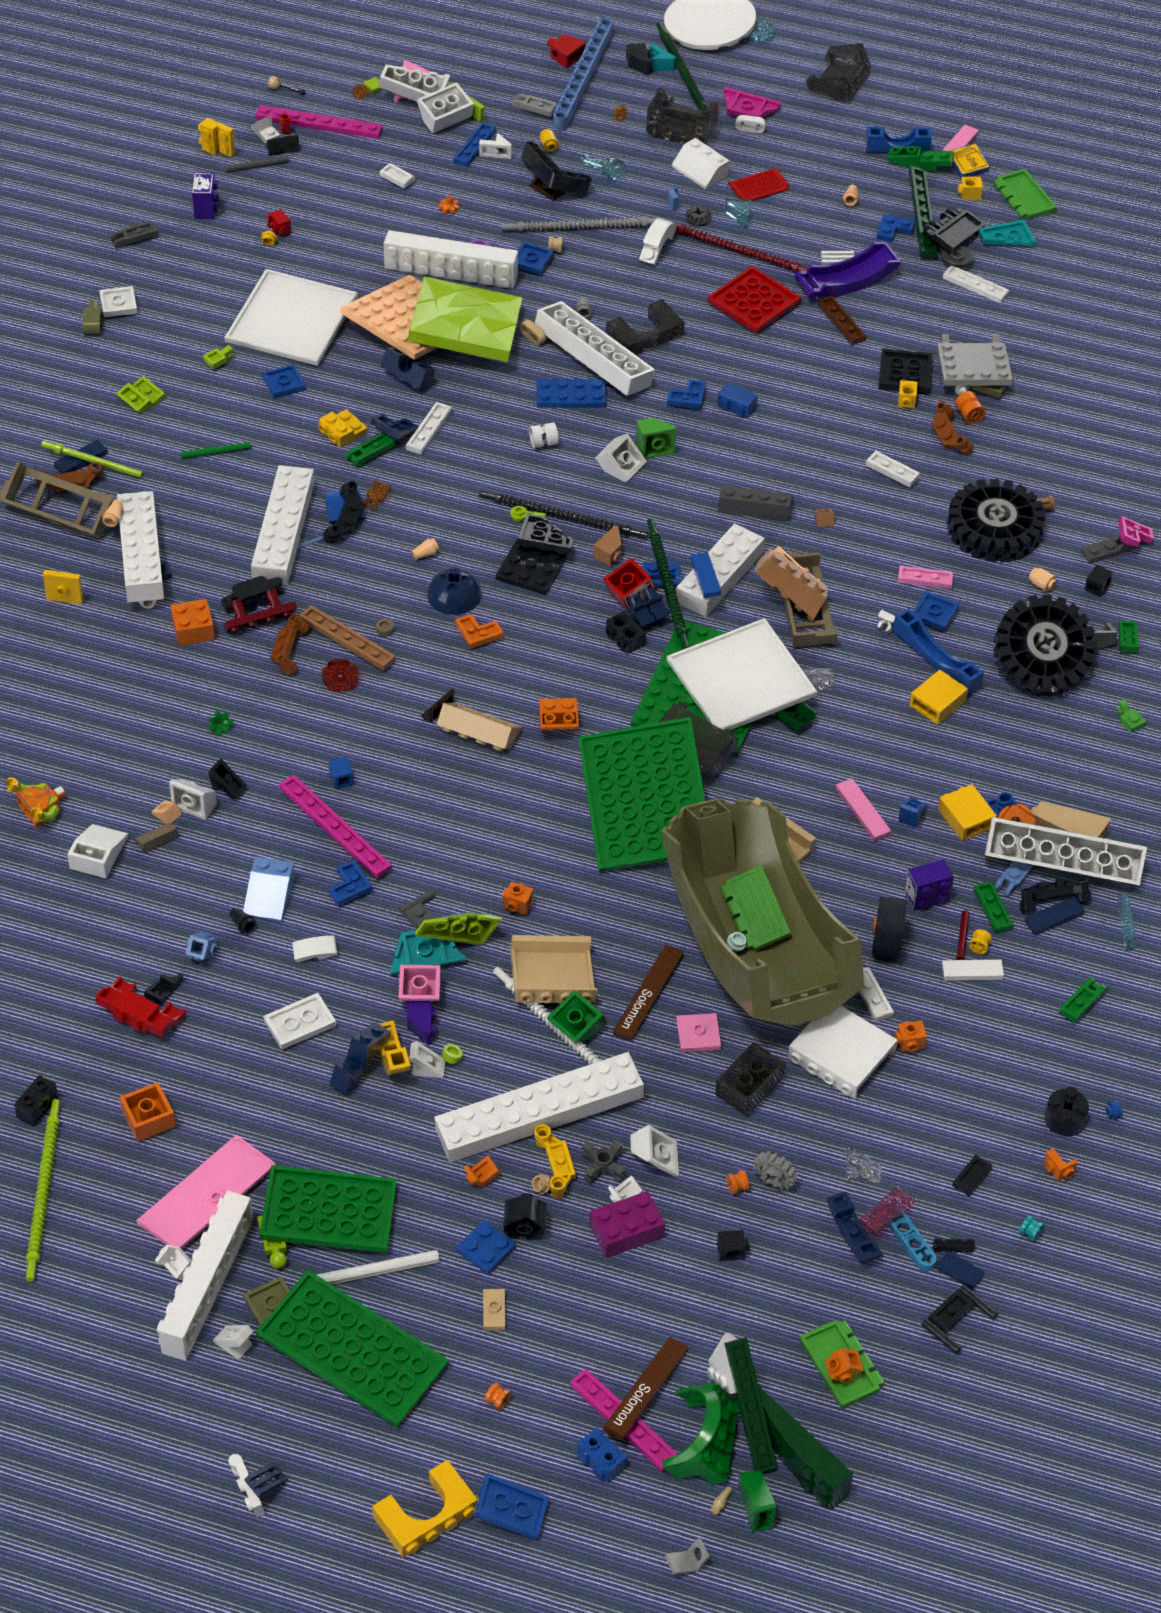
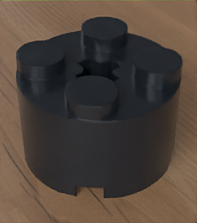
M1074 1087L1059 1089L1053 1092L1048 1098L1045 1111L1046 1126L1057 1135L1061 1133L1070 1137L1079 1134L1084 1128L1089 1111L1087 1099Z
M523 1193L521 1197L506 1200L504 1205V1233L519 1240V1236H526L527 1240H535L542 1237L546 1229L547 1204L533 1198V1195L530 1193Z

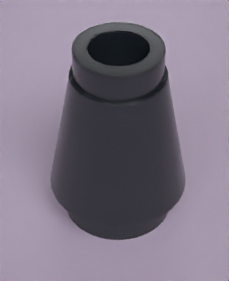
M233 908L230 911L229 916L240 932L248 934L255 929L256 922L253 916L239 908Z

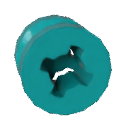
M1029 1215L1021 1225L1019 1233L1028 1235L1030 1240L1035 1242L1043 1232L1045 1224L1037 1222L1032 1215Z

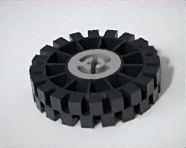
M985 479L977 480L975 486L972 483L965 485L963 490L959 489L955 493L954 498L951 499L947 520L948 534L952 535L951 540L955 545L960 544L959 549L968 553L972 550L971 557L980 560L983 554H986L987 562L993 563L995 562V556H999L1000 563L1009 562L1010 555L1015 561L1022 559L1024 554L1028 556L1034 552V547L1037 548L1041 542L1046 518L1042 502L1037 501V496L1032 491L1026 494L1027 488L1020 484L1013 489L1014 482L1005 480L1003 486H1000L999 479H990L988 486Z
M1043 594L1040 599L1037 598V595L1027 597L1025 602L1023 600L1018 601L1012 609L1009 608L994 634L993 643H995L993 652L994 657L999 659L996 663L999 670L1007 672L1004 677L1010 683L1014 680L1018 683L1016 688L1022 691L1029 688L1032 695L1039 696L1041 692H1045V696H1054L1058 691L1062 694L1069 691L1071 687L1074 688L1086 675L1095 658L1094 652L1097 649V641L1093 640L1095 636L1093 626H1087L1090 620L1085 613L1081 616L1077 613L1080 608L1072 603L1069 607L1065 605L1067 600L1061 597L1054 601L1052 600V595ZM1034 638L1037 639L1036 645H1034ZM1055 643L1057 644V650L1053 648Z

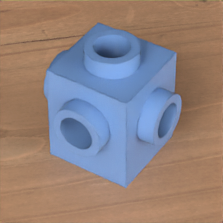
M204 931L190 935L186 945V955L193 956V959L198 961L212 958L217 950V944H215L217 938L210 937L211 934Z

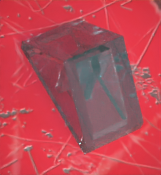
M726 199L725 212L745 229L749 226L752 200Z

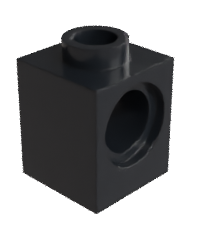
M1096 565L1087 577L1085 591L1101 597L1110 585L1113 572Z
M743 1230L718 1232L717 1249L719 1261L745 1260V1251H749L748 1238H744Z

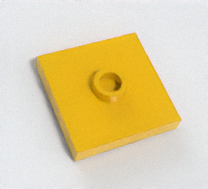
M44 570L43 580L47 600L75 604L83 603L84 599L79 574Z

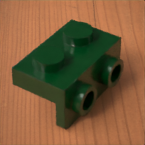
M803 701L775 712L777 718L789 724L791 729L800 731L811 728L817 712Z

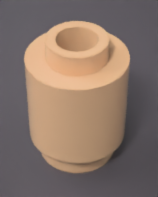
M1035 567L1029 575L1031 583L1046 592L1053 590L1057 584L1056 576L1042 568Z

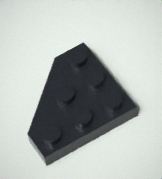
M526 513L517 545H522L526 548H539L543 551H555L559 554H570L573 539L570 536L565 537L563 531L556 525L551 526L548 523V519L544 516Z

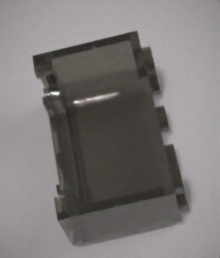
M659 87L647 109V133L652 137L680 144H686L694 138L707 144L718 123L719 101L712 100L709 106L703 105L702 110L674 104V97H668L666 94L667 89Z

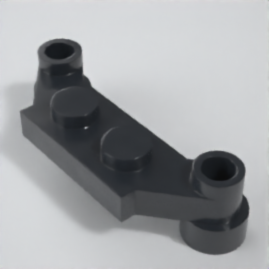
M350 481L345 483L339 490L341 497L345 499L336 524L328 527L323 532L324 540L329 543L334 542L340 535L345 533L351 534L354 531L364 504L359 497L356 482Z
M1080 878L1076 881L1056 879L1055 882H1039L1034 886H1030V888L1021 889L1020 910H1035V900L1070 893H1075L1077 901H1088L1091 899L1088 879Z

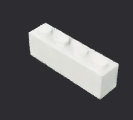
M385 65L380 76L379 87L417 102V99L447 87L450 74L439 75L437 72L426 73L418 69L413 71L407 70L405 67Z

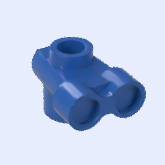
M1009 792L1000 793L996 800L990 799L986 801L997 815V818L1005 807L1017 804L1013 795Z

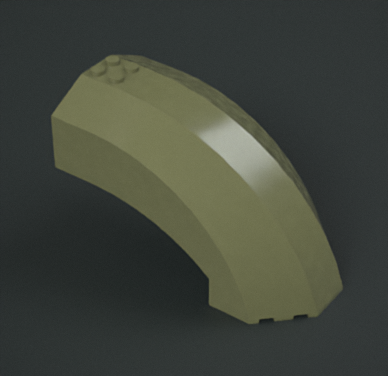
M715 798L682 807L679 810V815H675L669 821V826L661 830L666 856L681 905L693 935L710 968L730 996L754 1019L798 1026L804 1022L819 1020L830 1015L864 987L861 939L830 912L809 883L788 842L786 815L770 802L762 801L761 805L751 804V800L736 799L735 803L725 802V798ZM762 865L792 935L757 951L754 948L734 951L728 946L727 938L730 934L739 931L734 922L735 918L732 917L728 908V901L725 900L720 888L727 884L726 880Z

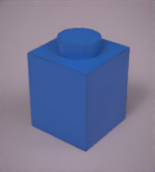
M347 756L328 761L329 774L335 790L354 785L353 771Z

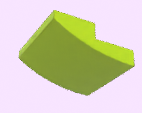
M142 376L133 385L127 383L116 393L120 399L137 413L154 407L167 397L161 389L145 376Z

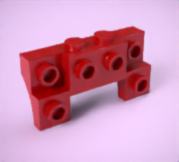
M121 976L110 986L102 988L95 996L96 1004L113 1012V1017L117 1021L130 1025L136 1031H141L145 1034L150 1031L162 1038L171 1027L176 1028L187 1015L185 1009L180 1010L172 1006L171 1002H168L160 1010L158 1004L134 993L137 989L136 984L133 983L131 985L125 982Z

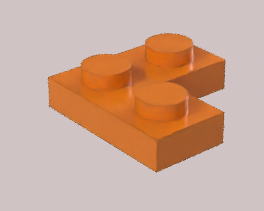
M472 614L455 619V625L470 649L504 638V633L497 621L479 626Z

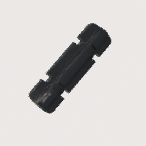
M942 1238L933 1239L934 1251H942V1249H945V1251H962V1249H965L966 1252H972L975 1248L973 1239H965V1241L962 1239H945V1241H942Z

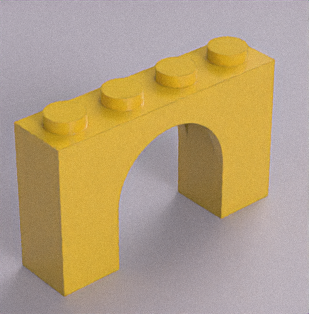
M448 1460L429 1471V1482L444 1502L443 1509L435 1517L428 1520H416L409 1517L392 1495L372 1506L373 1518L402 1557L414 1554L419 1550L420 1546L427 1542H433L441 1533L446 1530H452L463 1519L473 1517L477 1498Z

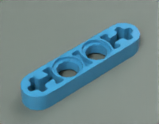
M890 1202L885 1204L882 1218L916 1266L924 1272L932 1271L936 1265L935 1253L897 1203ZM901 1225L907 1226L909 1231L905 1233L900 1232L898 1227ZM916 1241L921 1246L919 1248H912L909 1243ZM923 1257L925 1258V1260H930V1263H928L927 1261L923 1262Z

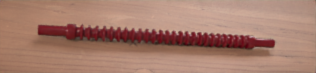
M683 224L677 225L676 228L680 235L685 234L686 237L689 235L690 238H698L699 241L702 239L703 242H711V245H719L720 248L723 246L724 249L728 248L729 251L732 249L733 252H741V255L745 254V256L749 255L750 258L753 256L754 259L758 258V260L762 259L763 262H771V265L775 263V266L779 265L780 268L784 266V269H792L793 272L807 271L808 267L802 266L799 262H789V259H780V256H772L771 253L768 255L767 252L763 253V251L759 252L758 249H750V246L746 248V245L742 246L741 243L737 245V242H729L728 239L725 241L724 238L720 239L719 236L716 238V235H708L707 232H699L698 229L695 231L694 228L690 229V227H686Z

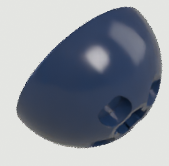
M451 568L441 571L432 579L428 587L427 598L435 610L448 615H460L473 610L479 604L481 590L477 580L469 572Z

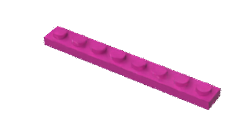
M259 105L255 114L256 120H262L271 116L272 123L279 124L280 115L288 114L291 117V126L379 139L382 131V124L262 105Z
M295 775L279 784V789L373 877L378 879L392 870V865Z

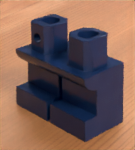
M654 587L643 590L646 598L644 601L641 600L639 593L628 597L630 607L627 608L629 615L640 627L670 615L669 609L665 608L662 601V594L658 595Z

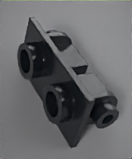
M298 134L268 139L266 148L268 149L269 156L300 151Z

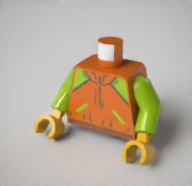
M9 777L5 783V786H9L8 791L10 793L16 792L18 806L36 828L45 822H52L60 812L59 799L66 796L61 786L51 790L46 783L24 785L18 783L12 777Z

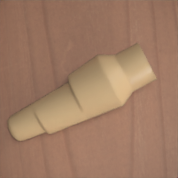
M726 1487L713 1501V1506L710 1509L713 1514L717 1515L720 1510L724 1509L732 1491L731 1487Z

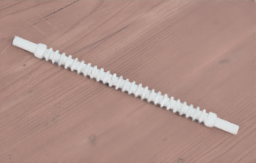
M496 967L493 973L514 994L513 978H510L502 969ZM523 1003L528 1008H531V1011L538 1015L539 1019L546 1022L550 1029H554V1033H557L562 1040H565L569 1047H573V1050L577 1051V1054L584 1058L585 1062H588L589 1065L602 1061V1059H598L597 1055H594L593 1051L590 1052V1048H586V1044H583V1042L575 1044L548 1021L547 1017L551 1012H548L546 1008L544 1009V1005H541V1003Z

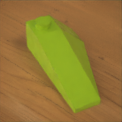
M472 912L424 920L416 930L415 936L483 945L502 919L499 916Z

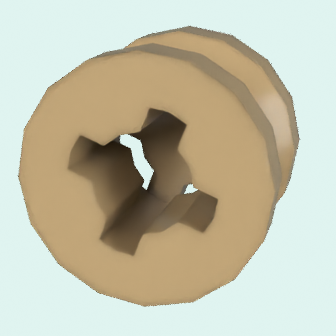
M549 236L548 249L562 253L563 237L554 238Z

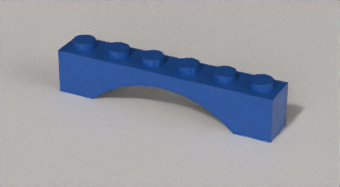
M908 608L895 616L893 632L937 670L940 669L968 688L967 696L981 688L984 672L972 662L960 660L946 652L930 635L921 618Z

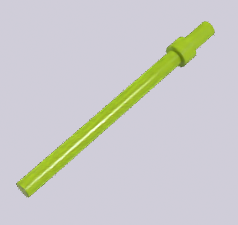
M43 440L41 447L53 450L54 453L60 455L63 453L91 463L98 462L101 466L141 478L143 471L64 447L60 443L55 444Z

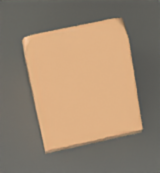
M163 801L151 812L166 824H171L181 815L177 804L169 801Z

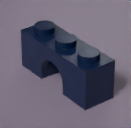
M395 347L387 348L381 363V367L386 369L387 373L398 376L400 381L410 383L412 388L416 390L429 388L436 369L424 362L413 363L410 369L408 367V355Z

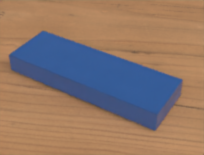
M709 553L691 555L690 560L703 598L721 596L722 591Z

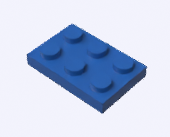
M486 1473L473 1516L536 1540L539 1536L549 1497Z

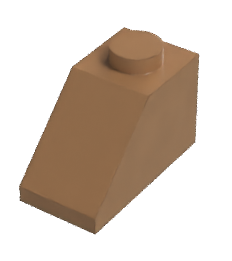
M615 525L593 545V558L609 567L618 562L622 557V544L618 526Z

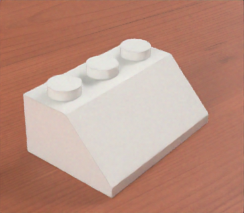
M457 82L417 99L423 121L432 133L472 117L474 103Z
M694 138L683 145L672 163V167L704 189H708L728 176L729 160L697 138Z
M726 1333L708 1360L710 1367L707 1368V1372L711 1381L713 1380L716 1385L729 1394H733L736 1392L724 1343L736 1340L737 1338L730 1333Z

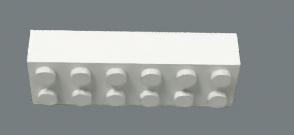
M734 523L708 552L722 591L721 596L703 598L693 569L676 588L679 604L707 617L764 553L765 538Z

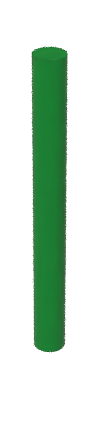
M244 442L181 452V458L185 459L251 449V443Z

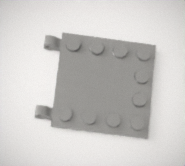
M949 334L941 335L942 341L937 343V352L944 386L1012 385L1013 379L1005 343H1000L999 334H992L991 343H949Z

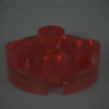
M334 659L328 662V666L323 667L322 681L329 691H346L356 688L359 680V669L356 664L349 663L347 659Z

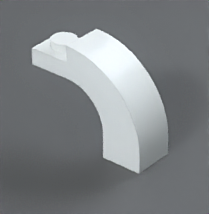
M657 218L647 231L639 260L656 266L662 246L666 239H673L677 224Z

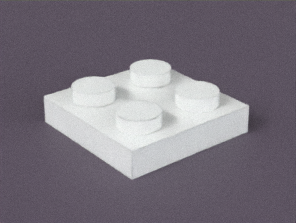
M133 286L99 290L104 317L137 313Z

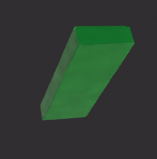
M993 882L974 885L973 891L994 933L1013 930L1014 925Z

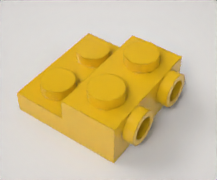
M208 117L198 125V131L201 134L199 144H201L202 150L216 155L218 152L229 157L235 155L233 128Z
M347 409L338 414L332 411L319 419L318 428L320 432L328 436L331 442L337 444L340 448L368 433V427Z

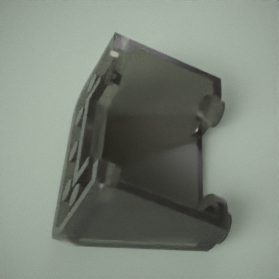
M863 43L830 47L825 55V60L829 66L820 78H817L815 75L808 77L806 84L809 90L840 101H851L871 72V63Z
M681 701L678 704L674 702L659 722L691 717L700 770L718 779L739 741V738L734 736L736 732L727 727L723 730L689 711V706Z

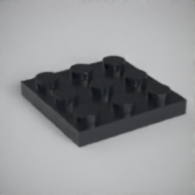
M882 349L878 388L899 390L900 380L917 382V392L930 393L933 353Z
M516 539L496 573V580L546 595L566 561V554H559L550 550L543 551L533 547L526 548L522 545H517L518 539Z

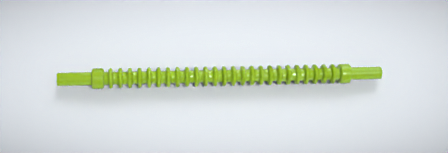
M58 1099L52 1100L50 1116L46 1121L42 1161L40 1162L39 1181L37 1182L38 1191L35 1197L33 1222L31 1223L32 1227L29 1238L30 1243L28 1244L29 1248L27 1249L28 1253L26 1256V1261L28 1262L26 1281L28 1282L34 1281L36 1264L40 1260V1243H42L44 1217L46 1216L48 1192L50 1190V1176L53 1170L52 1161H54L55 1141L57 1140L56 1136L58 1135L57 1131L59 1130L58 1126L60 1123L58 1118L60 1100Z

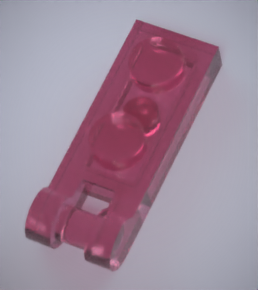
M897 1186L860 1218L859 1223L876 1236L904 1210L909 1209L914 1204L915 1199L911 1195L907 1196L904 1193V1189Z

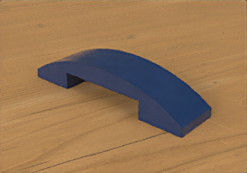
M846 1191L828 1197L826 1201L834 1221L854 1255L862 1263L882 1257L883 1253L874 1238L870 1239L855 1214V1206Z

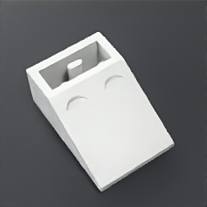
M92 824L75 839L67 854L70 869L107 878L128 837V833Z

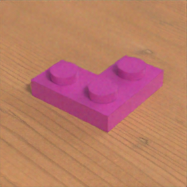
M1124 516L1119 518L1120 537L1124 544L1137 547L1140 541L1149 544L1153 541L1154 537L1151 528Z

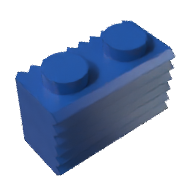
M727 382L718 393L717 405L738 415L748 417L757 406L758 395Z

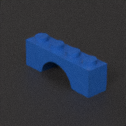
M867 126L866 152H889L890 147L910 146L922 147V152L930 151L931 127H915L906 136L894 137L887 134L883 127Z

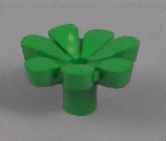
M216 711L215 717L209 718L211 723L209 730H215L216 735H221L222 730L227 733L230 730L228 726L233 724V720L228 719L230 715L227 712L221 715L220 711Z

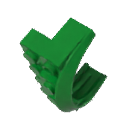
M714 1382L677 1389L675 1395H679L688 1402V1408L706 1404V1413L702 1427L693 1442L681 1453L663 1460V1468L677 1479L700 1475L712 1485L727 1482L739 1412L738 1402Z

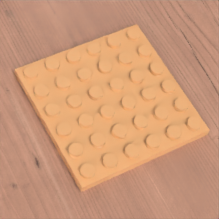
M411 275L341 307V314L414 360L438 348L408 341L409 329L422 286V282Z

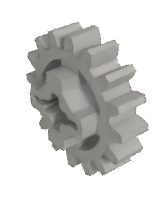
M767 1151L765 1154L761 1152L753 1162V1168L756 1169L755 1173L761 1175L759 1178L766 1182V1184L771 1183L774 1188L779 1187L783 1190L785 1187L789 1189L797 1180L798 1173L795 1172L796 1168L791 1167V1162H788L785 1157H778L777 1153L771 1154Z

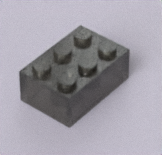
M752 1042L716 1080L715 1095L746 1116H749L785 1077L786 1063Z

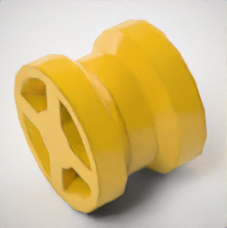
M975 930L972 935L973 939L970 940L968 946L971 951L977 954H985L988 950V945L992 941V936L985 930Z

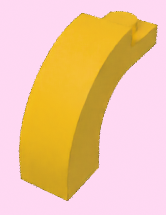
M394 1020L379 1023L391 1031L390 1038L379 1050L387 1075L409 1071L410 1062L406 1047L401 1048Z

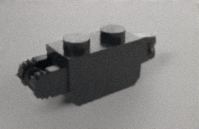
M258 576L235 584L232 587V594L221 599L222 606L225 611L233 610L231 602L237 599H242L245 611L268 604L266 592L276 589L278 596L283 593V580L280 577L267 580L264 576Z

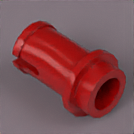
M281 114L279 117L281 134L284 135L285 130V135H289L291 133V117L288 114Z

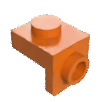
M1054 1148L1046 1152L1044 1166L1048 1172L1053 1174L1057 1181L1064 1178L1069 1179L1075 1174L1078 1164L1075 1159L1065 1164Z
M488 1155L472 1168L468 1165L464 1167L468 1173L465 1175L472 1185H478L480 1188H483L501 1174L492 1158Z

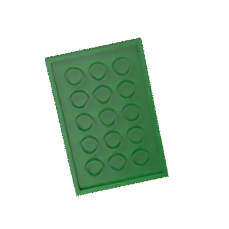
M271 1165L259 1239L387 1253L397 1179Z

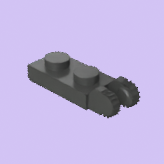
M148 221L112 233L110 240L114 242L116 248H123L126 244L158 236V230L152 221Z
M1117 535L1114 539L1111 538L1081 548V553L1088 563L1091 564L1121 555V553L1130 551L1133 546L1124 544L1121 541L1120 535Z

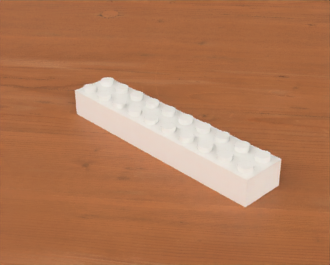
M629 1052L435 1116V1128L448 1161L451 1163L534 1135L536 1126L540 1124L548 1125L552 1129L643 1098L644 1084Z

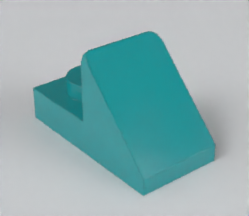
M656 44L650 45L649 59H652V71H675L676 57Z

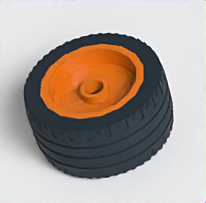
M880 897L878 913L875 916L872 934H874L871 954L899 958L907 909L906 900Z

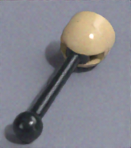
M271 76L269 79L268 88L278 89L281 86L299 92L301 95L306 93L305 89H297L282 84L278 77Z

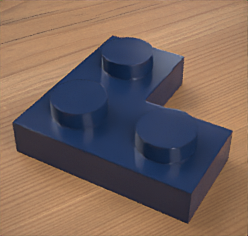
M382 413L372 417L370 422L376 429L387 433L392 439L396 440L411 435L418 429L416 424L406 418L395 422Z

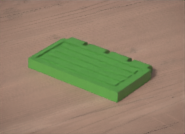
M1026 169L998 176L993 181L995 187L1022 219L1027 218L1031 220L1057 212V206Z
M762 865L726 880L727 884L720 888L725 900L728 901L727 905L732 917L735 918L734 922L738 931L745 934L746 950L754 948L757 951L792 935Z
M834 1320L800 1335L799 1342L839 1407L844 1409L879 1393L880 1388L885 1385V1382L877 1370L873 1371L875 1366L867 1353L862 1354L865 1350L857 1337L853 1336L854 1333L846 1321L839 1323L838 1320ZM843 1348L858 1351L864 1369L863 1372L854 1376V1379L848 1383L831 1380L825 1359L832 1356L834 1351Z

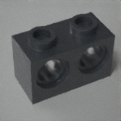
M625 611L606 620L605 631L607 636L612 638L617 643V646L623 649L627 655L645 646L646 632Z

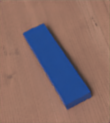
M481 122L453 158V163L468 168L479 154L480 140H489L496 132V127Z

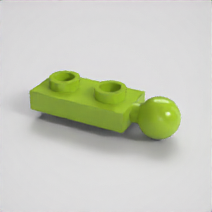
M262 1216L257 1217L259 1232L262 1222ZM262 1240L265 1256L271 1255L269 1259L271 1266L276 1269L284 1267L287 1261L284 1254L287 1248L286 1243Z

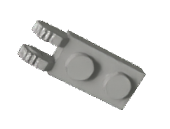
M520 93L516 95V99L511 103L515 109H524L552 117L557 107L556 102Z

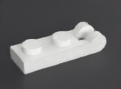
M238 1454L231 1455L228 1462L232 1473L240 1477L236 1481L241 1493L244 1491L247 1493L248 1497L244 1500L249 1511L254 1510L256 1517L265 1514L259 1497L256 1496L244 1480L249 1474L241 1456Z

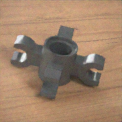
M616 1140L609 1149L600 1148L597 1150L592 1143L587 1141L582 1146L584 1149L582 1155L593 1160L594 1164L586 1168L584 1173L587 1175L584 1179L592 1183L598 1174L607 1175L610 1173L620 1182L625 1177L623 1173L626 1169L622 1165L613 1162V1160L622 1154L623 1150L620 1148L623 1147V1144Z

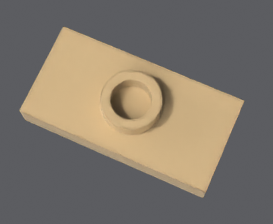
M483 1289L484 1331L505 1330V1289Z

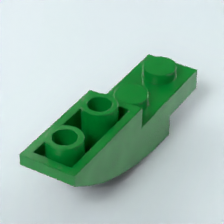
M890 147L887 159L906 168L913 166L925 169L926 171L937 172L938 166H952L954 151L922 152V147Z

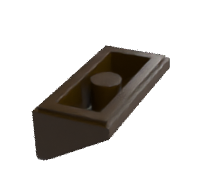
M538 176L529 185L552 201L565 193L564 191L548 188Z
M452 688L421 715V718L429 723L433 722L440 715L443 703L455 702L454 689Z

